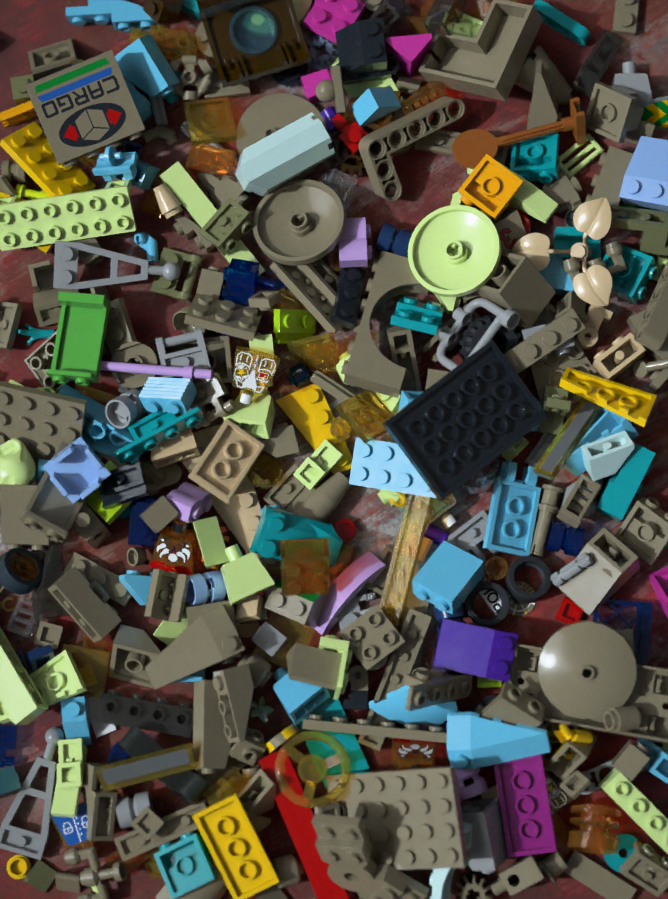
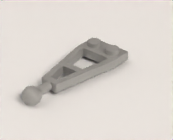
M55 241L53 288L83 289L148 280V275H163L167 280L172 281L176 280L181 273L179 265L175 262H168L164 266L149 265V260L81 242ZM79 250L111 258L110 278L78 282ZM118 260L141 265V273L118 276Z
M51 727L46 731L45 740L47 746L43 758L37 757L1 824V849L38 860L43 858L50 833L51 809L57 762L52 761L56 746H58V740H64V733L58 727ZM41 766L49 768L46 792L31 788ZM26 794L45 800L41 834L10 825Z

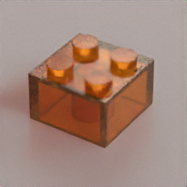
M328 538L280 540L282 596L330 594Z

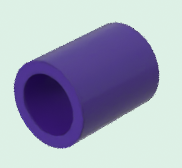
M332 106L321 113L331 133L338 131L332 124V119L337 115L335 106Z
M429 524L423 537L431 539L433 543L440 546L446 540L449 532Z

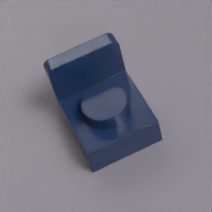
M50 644L44 647H36L25 654L32 673L54 658V651Z

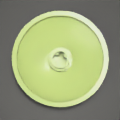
M465 205L445 206L428 214L415 228L408 246V261L415 278L428 291L444 297H460L477 291L494 275L501 258V240L492 221L481 211Z

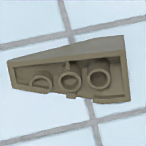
M223 605L200 615L168 647L159 653L145 669L154 689H158L225 660L245 649Z

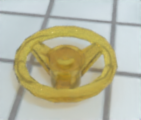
M319 730L303 731L290 737L280 748L275 761V779L281 792L292 803L305 808L328 805L336 801L345 791L351 775L350 759L344 746L332 735ZM318 740L328 744L337 754L323 760L320 756L314 754L306 756L294 747L304 741ZM287 755L299 764L298 774L306 782L303 796L298 795L292 790L285 778L284 764ZM341 763V775L338 784L330 793L320 798H314L317 784L324 779L328 769Z

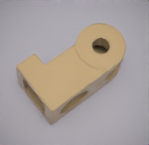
M590 305L586 313L589 322L584 325L585 329L576 336V341L582 349H590L595 345L598 340V329L602 322L608 324L613 314L612 311L600 306Z

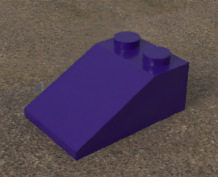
M442 618L433 666L509 682L518 634Z

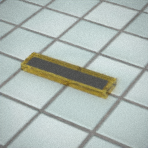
M582 398L534 467L533 472L537 476L554 481L603 407Z
M191 743L103 765L97 767L96 772L102 790L106 792L197 768V762Z

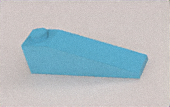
M448 712L447 753L450 765L455 766V769H476L551 752L547 730L519 723L515 726L501 723L502 719L494 718L493 720L480 718V714L474 712Z

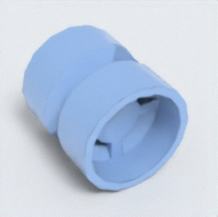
M220 571L205 572L203 575L199 573L188 575L190 576L186 595L188 605L194 606L204 604L206 601L211 603L224 600L226 587Z

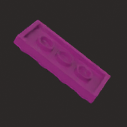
M542 754L494 764L508 858L557 852Z

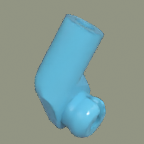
M146 232L136 233L134 242L147 251L149 263H158L157 240Z

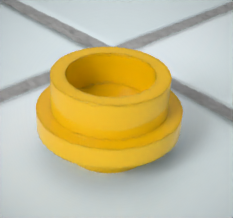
M15 855L7 862V872L14 879L25 878L31 870L30 860L24 855Z

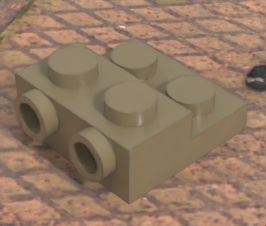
M643 497L637 500L615 534V537L647 563L653 565L668 545V511L665 512L659 508L660 503L656 499Z

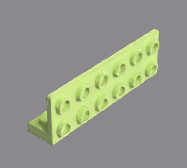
M131 180L110 181L104 189L19 201L18 196L0 198L1 251L53 244L55 241H73L135 231L136 223L129 195L132 189Z

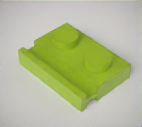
M274 309L273 333H276V338L273 340V343L315 344V340H313L316 324L315 317L308 310Z

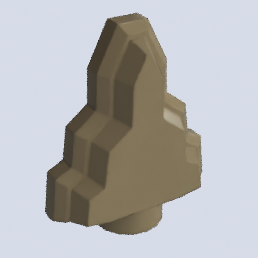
M203 169L197 175L202 187L210 193V201L216 206L217 211L229 197L243 208L249 200V197L246 195L247 191H244L240 182L230 174L221 176L215 171Z
M560 169L559 179L552 180L551 183L543 185L542 192L558 204L555 212L562 213L566 210L573 212L582 204L578 195L582 192V188L578 180L574 176L567 178Z

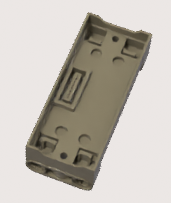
M516 644L509 682L546 706L542 721L557 724L566 723L568 726L614 733L606 729L603 717L581 719L563 713L556 708L546 697L539 681L538 664L543 648ZM636 664L637 675L633 691L621 707L634 705L641 712L642 721L636 730L614 734L668 744V710L662 708V704H668V670ZM586 668L582 672L585 673V676H590L592 671ZM519 678L524 679V683L522 685L518 684L517 682Z

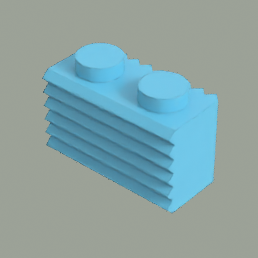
M148 377L143 390H141V394H139V398L147 412L157 413L159 411L160 413L168 412L172 414H178L179 412L182 414L188 412L197 394V390L192 379Z

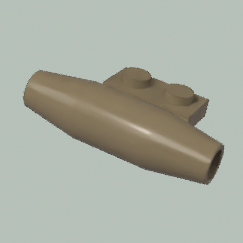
M294 464L263 497V500L269 505H279L281 510L324 522L337 508L352 484H349V480L338 471L316 489L314 487L312 490H309L293 475L299 468Z

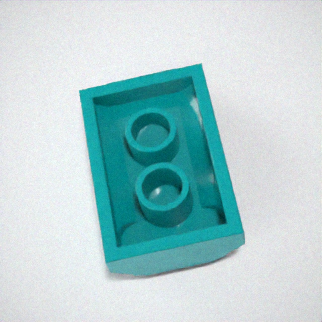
M265 505L250 550L264 558L272 557L318 570L335 566L342 546V540L336 534L332 524Z

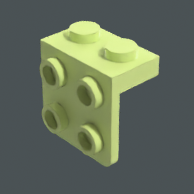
M327 635L325 637L321 636L318 648L342 654L337 687L334 690L333 696L334 700H338L339 695L344 694L345 687H347L349 676L347 672L351 663L352 650L348 649L349 641L339 640L340 638L334 635Z

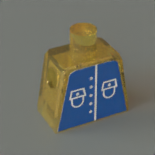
M87 800L79 803L76 817H57L49 813L66 848L78 845L79 849L93 847L92 841L86 839Z

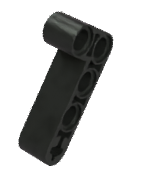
M132 725L118 743L136 761L168 754L166 750L135 725ZM183 765L151 773L181 799L193 805L197 803L210 786L203 778L189 771Z

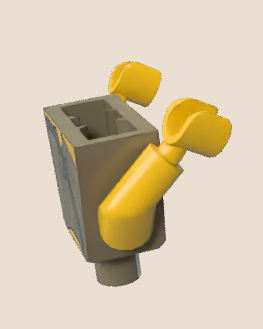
M566 723L559 726L561 729L554 731L561 742L549 759H543L545 771H551L564 781L588 757L597 738L591 729L574 727L570 730Z

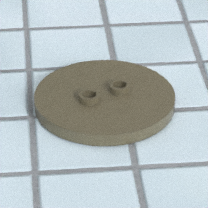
M286 93L265 96L254 102L244 112L239 121L236 133L239 156L243 149L311 112L315 115L313 120L318 118L327 131L325 121L317 108L302 97ZM320 163L287 182L306 178L317 169Z

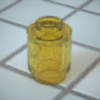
M343 542L335 566L325 567V569L335 577H338L357 557L354 554L355 549L348 543Z

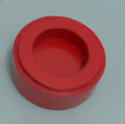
M343 518L334 524L333 528L342 542H349L356 536V525L352 520Z

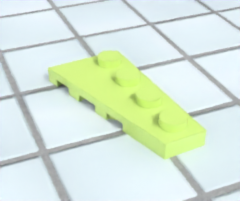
M64 650L29 675L47 706L87 691L74 659L67 650ZM1 702L0 723L5 724L10 722V719L7 716L8 711Z

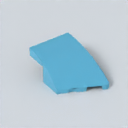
M407 685L387 693V699L372 700L369 702V708L379 715L402 725H419V729H429V726L439 727L447 720L448 712L458 711L456 702H446L413 711L406 710V701L410 687Z

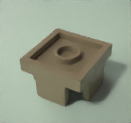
M595 82L585 115L586 128L617 143L624 142L628 131L638 129L643 114V108L635 107L637 92L622 85L609 86L602 82Z

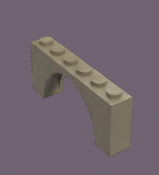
M382 251L380 258H375L372 271L375 272L373 279L369 278L366 287V291L369 292L368 299L363 298L359 311L363 312L362 319H357L353 331L357 333L355 340H350L347 353H350L351 356L349 361L344 360L341 374L345 375V384L398 398L406 368L394 364L378 350L371 337L370 319L376 309L390 298L411 293L428 295V290L413 275L407 257Z

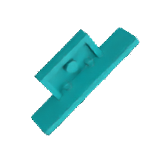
M196 407L179 417L172 413H160L157 411V413H152L127 426L135 441L114 452L120 464L131 462L142 452L153 450L166 439H173L181 431L197 426L204 419L202 411L199 407Z

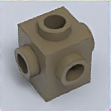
M247 727L244 741L232 743L229 756L239 762L253 766L258 758L260 759L264 755L266 750L263 734L257 729Z

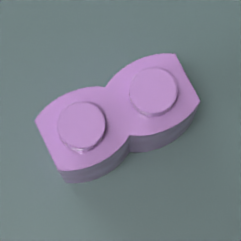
M366 217L346 218L345 229L339 241L340 268L367 267L368 259H372V245H367V238H371V224H366Z
M188 482L182 483L178 489L172 490L166 497L178 512L176 518L187 523H191L194 519L197 520L204 512H208L213 503L211 499L212 493Z

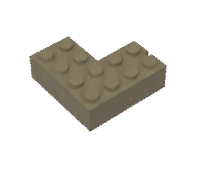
M493 0L476 38L437 31L429 50L441 63L439 64L431 53H426L419 72L432 85L507 101L543 19L532 5L507 0Z

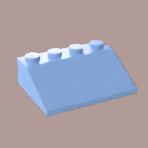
M646 136L640 137L624 175L619 198L625 204L668 211V140Z

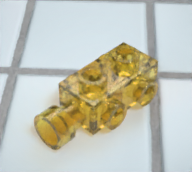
M151 25L148 33L141 31V28L131 27L128 40L129 45L138 38L151 34L165 58L177 60L182 58V55H197L198 45L195 44L196 36L191 35L188 31H175L164 25Z

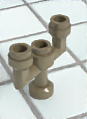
M619 241L606 245L607 255L612 258L614 265L607 267L605 261L601 260V257L587 262L589 267L601 265L607 268L611 276L628 270L622 255L623 248ZM576 257L563 261V268L570 275L572 283L574 277L580 273V263ZM612 289L610 299L618 296L616 290Z
M95 846L84 849L74 847L66 850L64 853L67 865H77L82 860L87 859L90 863V867L80 872V882L83 886H96L98 894L84 893L79 895L78 899H110L104 879L114 878L118 882L126 880V866L122 861L115 862L112 868L100 869Z

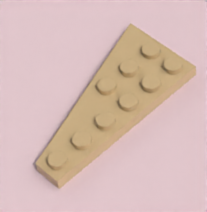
M222 424L193 432L200 455L182 461L189 473L191 472L188 469L189 465L198 462ZM249 471L229 503L226 504L213 494L211 496L213 500L212 505L247 554L251 553L250 547L262 515L259 511L261 507ZM255 553L258 559L263 558L259 554Z

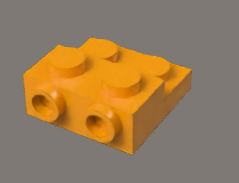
M486 154L459 188L458 192L462 195L460 200L470 207L475 205L490 220L492 218L494 221H497L510 205L511 199L524 184V181Z

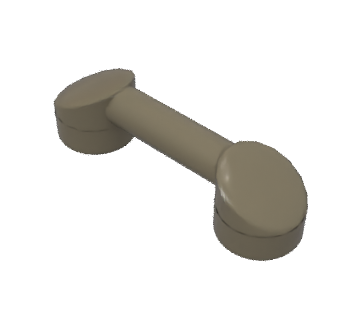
M668 358L652 362L646 359L637 360L633 364V373L638 378H647L652 374V371L668 368Z

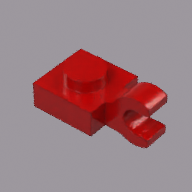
M338 113L332 119V124L342 133L338 136V140L355 155L359 152L358 145L361 138L368 134L355 121L349 125L344 117Z

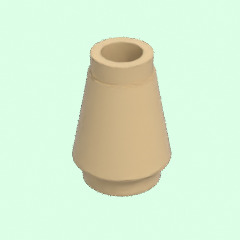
M166 183L153 189L161 214H164L166 219L183 210L180 206L182 203Z

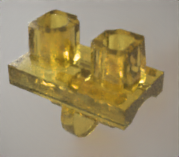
M232 766L202 795V798L209 805H212L234 793L238 795L249 781Z

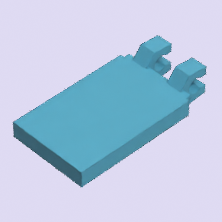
M511 461L502 462L501 476L498 475L494 482L483 548L517 556H529L541 488L537 487L536 484L539 468L532 466L523 467L521 480H517L515 477L518 463Z

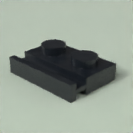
M140 461L111 470V475L104 479L98 487L100 498H102L103 502L102 507L106 510L150 495L149 491H147L143 463Z

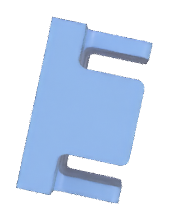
M82 436L43 465V468L50 475V480L72 503H75L80 498H85L98 488L104 479L111 475V472Z

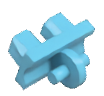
M107 146L104 153L98 154L97 164L92 169L94 176H102L105 181H113L118 174H122L126 180H132L136 177L138 171L135 165L138 155L136 152H117L114 146Z

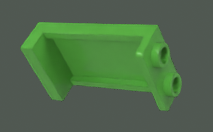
M59 291L58 301L62 305L51 369L46 370V374L53 382L59 384H66L67 381H74L75 384L81 386H89L90 383L98 384L111 302L105 295Z

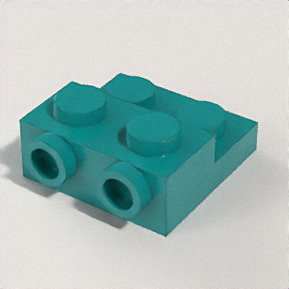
M559 132L512 144L510 170L529 182L540 181L541 183L549 184L552 180L559 179Z
M622 245V255L628 270L612 275V289L616 290L618 294L616 297L636 304L638 299L642 300L647 293L646 284L649 279L653 280L656 277L658 267H656L657 263L654 257ZM606 253L602 261H605L607 267L614 265L612 258Z
M405 296L397 302L396 311L392 314L390 324L436 335L442 327L446 309L441 308L439 303L427 302V304L418 302V299L415 297Z
M188 832L180 837L181 841L175 844L168 842L159 847V852L153 854L171 899H177L218 879L209 859L211 856L201 833Z

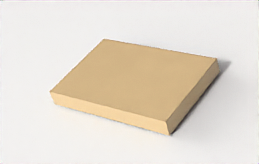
M226 418L190 472L188 478L227 504L262 452L265 444Z

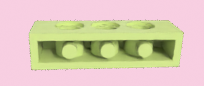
M613 768L598 785L668 854V819L621 772Z

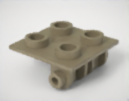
M377 604L339 632L343 640L349 641V648L367 671L390 653L395 654L401 649L400 646L405 643V640Z

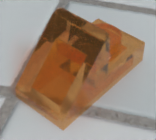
M427 0L426 4L422 3L420 17L406 16V25L415 35L432 33L436 0Z

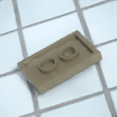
M196 294L185 315L184 323L253 341L262 321L264 311L250 308L249 306L237 305L229 300H218L206 294Z

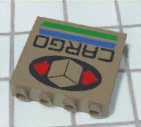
M112 50L25 85L59 166L64 164L65 168L77 164V159L82 156H86L89 159L100 154L99 149L107 146H114L116 148L121 145V140L129 138L130 141H133L143 136L141 132L145 131V127Z

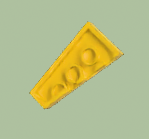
M569 367L566 368L559 384L560 387L642 427H645L657 395Z
M311 384L275 400L315 451L327 439L344 454L341 460L332 468L331 472L333 475L338 471L342 474L351 470L353 458L320 387Z

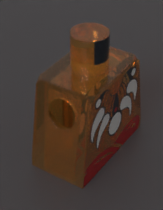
M174 518L172 526L166 525L162 529L149 562V567L183 575L194 574L197 566V535L195 531L186 529L187 522Z
M392 738L391 759L394 769L435 767L438 742Z

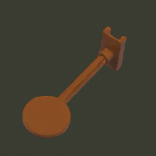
M579 97L570 99L571 116L562 118L561 121L497 138L486 130H467L454 140L452 145L453 157L461 166L475 169L486 154L495 159L500 147L570 130L573 132L577 145L585 144L586 121L584 111H580Z

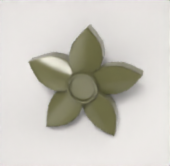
M262 696L258 699L257 703L253 700L251 701L250 708L253 710L249 713V718L257 717L259 722L266 724L267 715L274 710L270 706H264L265 700Z

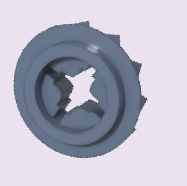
M320 35L312 36L306 43L312 60L307 62V64L316 70L330 69L338 58L337 44ZM325 45V52L327 54H322L317 59V50L315 49H321Z

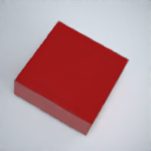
M563 597L555 619L571 624L580 621L584 611L571 599Z

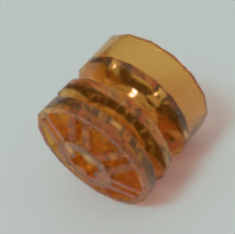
M601 804L572 805L570 813L581 817L570 818L569 823L580 826V830L569 831L567 848L585 853L618 854L620 837L609 833V830L620 828L621 823L610 819H620L622 811Z

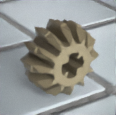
M472 874L471 882H469L466 875H463L464 885L459 881L455 882L460 891L452 890V895L460 896L457 899H466V894L469 895L468 890L473 889L474 892H479V895H476L477 899H493V895L485 894V892L491 890L490 885L482 887L486 879L482 877L476 883V874Z

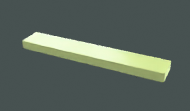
M178 161L160 175V178L202 229L217 212V209ZM241 239L237 242L236 247L224 256L246 285L265 271Z

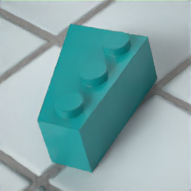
M634 443L635 448L618 471L609 476L595 508V511L618 522L623 517L626 518L632 510L633 506L630 503L633 497H638L643 487L641 482L644 476H648L653 466L651 462L656 454Z

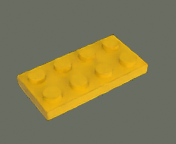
M35 121L6 136L0 142V146L49 197L91 191L96 187L76 164L65 168L64 164L58 165L45 132Z
M237 793L192 815L233 899H246L280 882Z

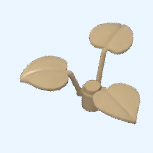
M602 197L587 201L575 210L573 215L574 226L578 231L584 232L583 242L575 243L570 250L549 249L550 239L548 236L542 233H530L515 243L511 253L527 257L539 272L549 265V254H570L571 257H576L577 261L582 262V270L584 272L577 274L573 279V288L577 296L592 305H609L613 287L611 273L601 265H592L588 270L586 268L587 260L592 256V249L588 245L587 236L589 235L594 240H600L607 235L611 227L612 211L608 199Z

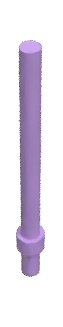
M101 361L100 370L178 376L192 380L194 378H213V370L197 369L195 366L189 365L172 367Z

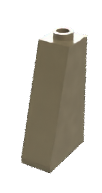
M213 680L194 682L193 769H201V774H216V769H225L232 745L224 733L225 723L223 715L218 708L219 698L213 686Z

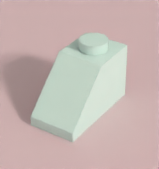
M624 430L581 446L584 467L591 479L596 481L615 474L635 448L634 443Z

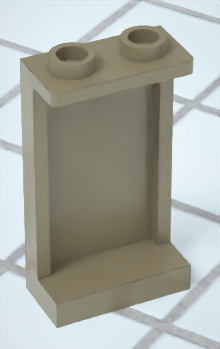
M62 441L53 457L69 444ZM45 470L19 520L24 522L23 524L27 528L45 533L48 539L54 542H63L86 497L72 503L67 496L64 497Z

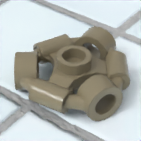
M182 55L180 59H173L169 65L175 75L178 73L181 64L185 67L183 74L178 78L180 82L173 87L174 94H178L183 101H198V98L203 93L206 94L212 83L210 80L213 73L211 66L206 59L197 58V55ZM199 64L205 77L201 78L196 73L195 66ZM193 85L197 87V91H183V88Z

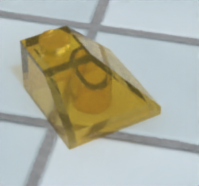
M333 332L287 342L289 355L312 370H320L324 374L336 371L335 368L339 364Z

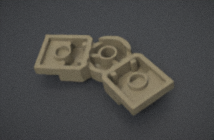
M314 814L312 824L318 835L315 845L321 859L329 864L328 875L334 883L344 889L357 892L360 899H425L427 897L429 888L388 864H379L377 867L375 862L370 859L373 847L361 818Z

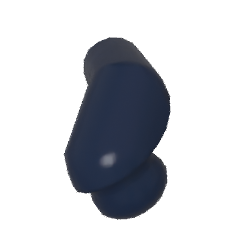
M261 275L256 279L255 284L257 287L270 291L288 290V287L280 279L277 281Z

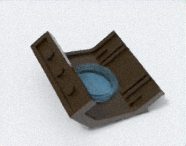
M196 0L223 88L236 86L248 80H256L261 76L279 73L284 69L302 66L312 61L292 0Z

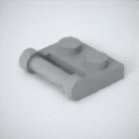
M196 328L193 332L165 339L163 337L155 338L161 366L184 367V365L195 366L197 369H211L202 328ZM197 340L198 347L166 354L165 348ZM164 375V378H174V377H178V376H166V375Z

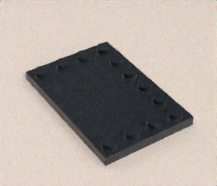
M491 340L382 424L440 502L546 419L548 415L495 342Z

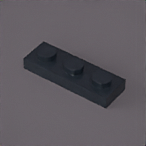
M356 267L341 268L331 322L351 330L356 326L365 277L364 270Z

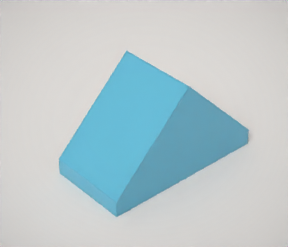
M392 87L368 88L350 106L360 127L402 108Z

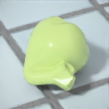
M12 438L1 444L0 484L32 485L36 479L37 469L24 443L17 438Z

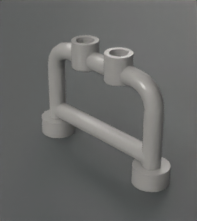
M485 298L472 300L465 309L461 307L456 308L452 315L453 319L456 320L451 328L445 326L439 332V338L442 341L437 348L436 356L438 361L450 371L458 366L457 363L446 356V350L450 345L456 343L459 337L458 333L463 326L471 322L472 314L478 307L485 308L497 317L469 356L491 341L501 326L509 330L514 329L520 321V314L511 308L504 310Z

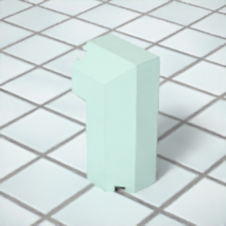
M312 112L243 149L235 175L244 191L264 196L281 184L334 155V148L329 150L328 144L332 143L329 134L318 118L313 120L315 115Z

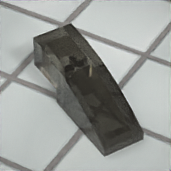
M435 0L424 22L428 33H432V36L451 35L455 23L461 22L468 0Z

